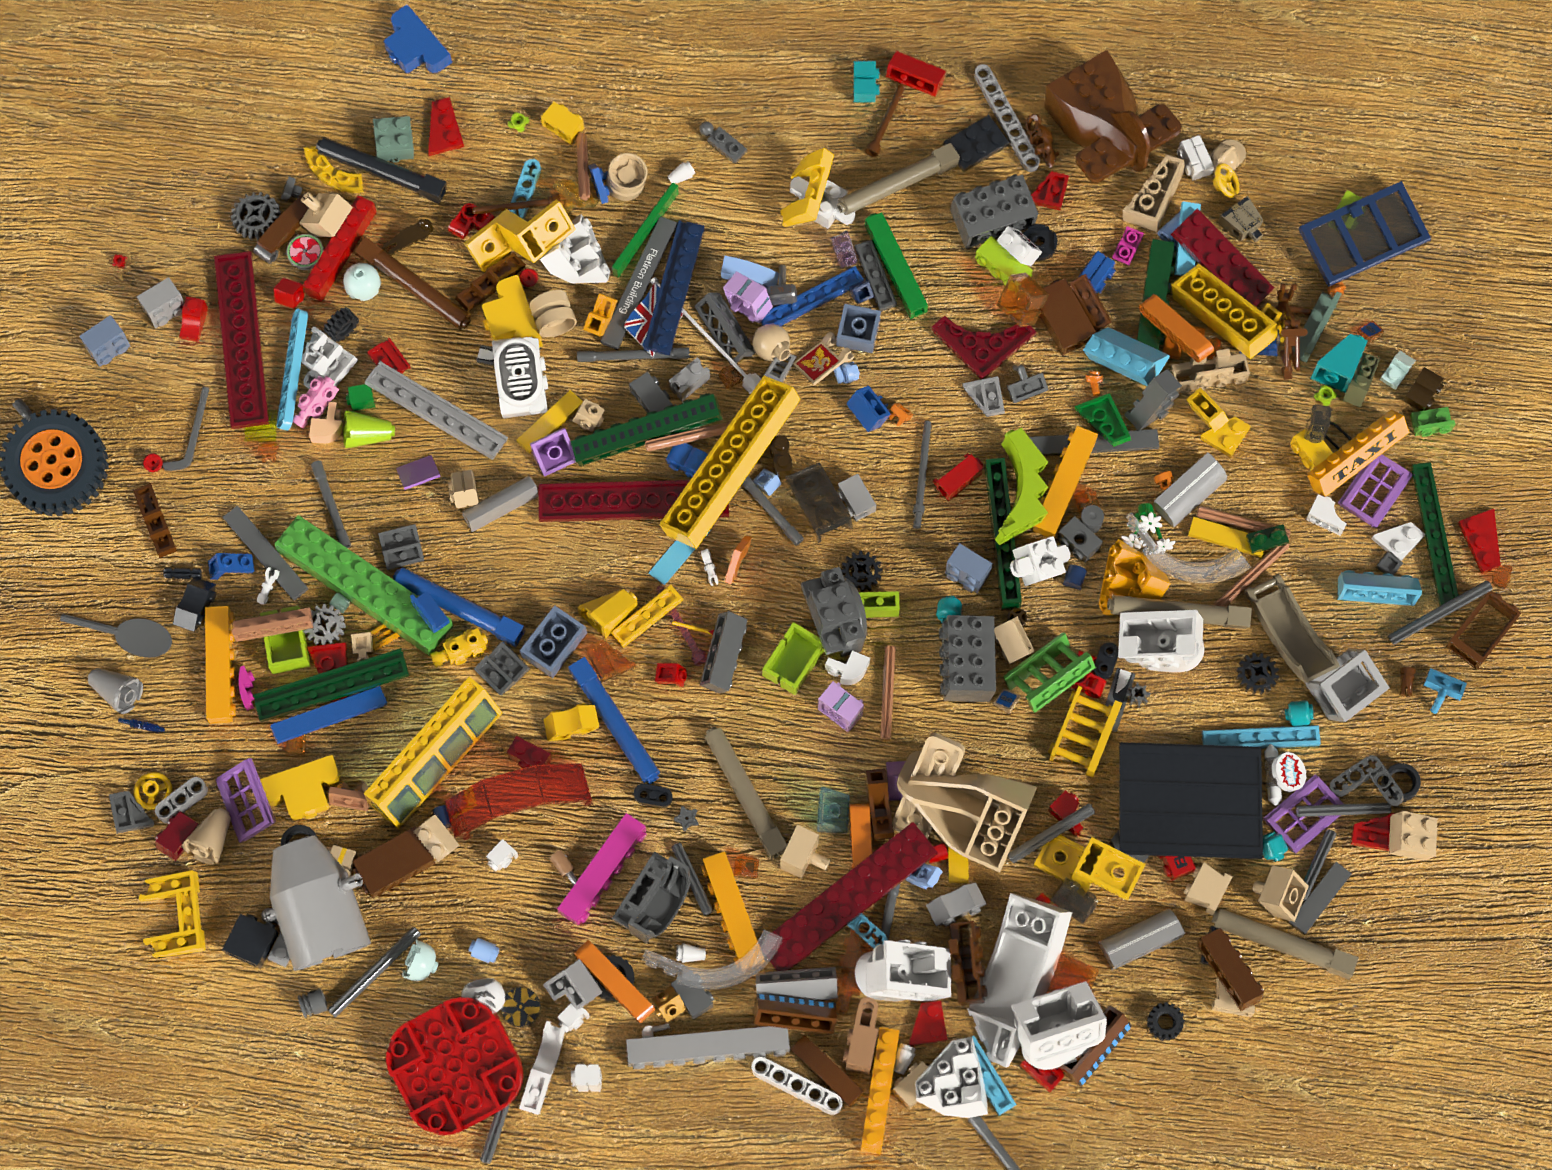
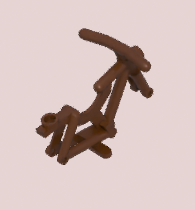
M1281 283L1280 290H1277L1278 306H1273L1282 313L1281 336L1284 337V350H1281L1279 354L1283 363L1281 374L1284 376V380L1292 379L1293 369L1291 367V360L1295 371H1300V336H1306L1308 333L1305 328L1299 329L1300 320H1295L1292 313L1310 315L1312 312L1309 308L1289 305L1288 301L1292 300L1294 292L1297 290L1296 283L1291 284L1289 292L1285 290V283ZM1291 346H1295V353L1291 349Z

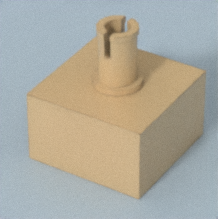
M307 192L303 195L304 198H301V202L307 205L309 209L301 219L300 224L316 237H334L353 207L338 194H318L314 198Z
M797 825L780 860V869L801 879L810 863L826 871L831 859L815 853L819 842V834Z
M1272 865L1266 883L1256 881L1253 885V892L1261 894L1258 901L1274 917L1295 922L1309 886L1294 870Z

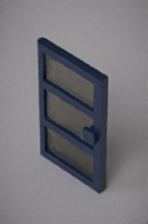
M1402 181L1298 228L1328 287L1431 241V237Z

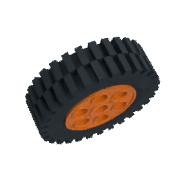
M51 409V414H48L46 410L40 411L41 416L39 417L36 413L30 414L32 420L28 421L26 418H23L21 421L24 425L19 427L16 424L13 427L16 431L13 435L9 432L6 436L10 440L9 443L4 441L2 444L5 452L0 451V457L3 460L0 461V468L3 470L0 473L5 480V485L22 505H25L31 511L34 509L38 514L42 515V512H44L47 516H52L53 513L57 516H63V511H66L69 515L73 513L72 508L75 507L80 511L83 509L81 504L85 502L89 505L92 502L89 497L93 495L96 498L99 495L96 489H103L104 487L102 479H107L108 474L105 472V469L109 470V464L106 461L108 454L105 451V445L92 426L74 413L70 415L67 411L62 410L60 414L56 409ZM55 440H61L58 446H53ZM42 446V450L40 452H34L36 447ZM70 451H75L73 457L67 458V454ZM51 458H57L54 464H49ZM38 464V468L35 471H30L32 465ZM66 469H71L68 476H63V472ZM47 476H53L50 482L45 483Z

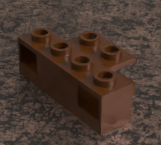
M974 921L950 924L951 939L949 940L950 954H955L953 955L955 965H951L952 978L957 986L958 1003L961 1006L985 1003L988 991L987 986L983 985V977H986L984 965H981L983 948L982 945L979 946L978 938H981L980 926H977ZM971 927L972 937H969L970 945L963 946L961 928ZM977 984L979 998L969 999L968 985Z

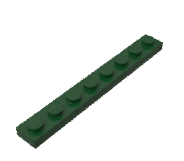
M1431 462L1412 464L1411 469L1440 607L1456 598L1458 591Z

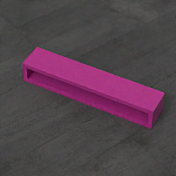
M627 813L623 816L557 908L559 914L577 926L587 920L591 907H596L600 902V895L603 890L607 891L610 888L613 876L615 874L618 875L624 867L623 862L626 858L630 859L636 850L634 849L638 842L641 843L646 837V826Z

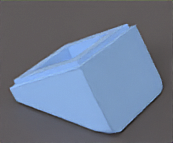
M765 468L753 480L754 484L769 496L781 485L778 476Z

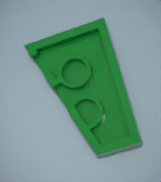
M1110 393L1075 406V411L1113 447L1131 441V436Z

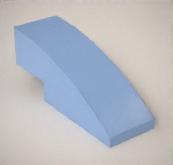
M724 256L721 269L722 279L730 280L737 271L766 287V290L769 286L777 285L778 272L746 260Z

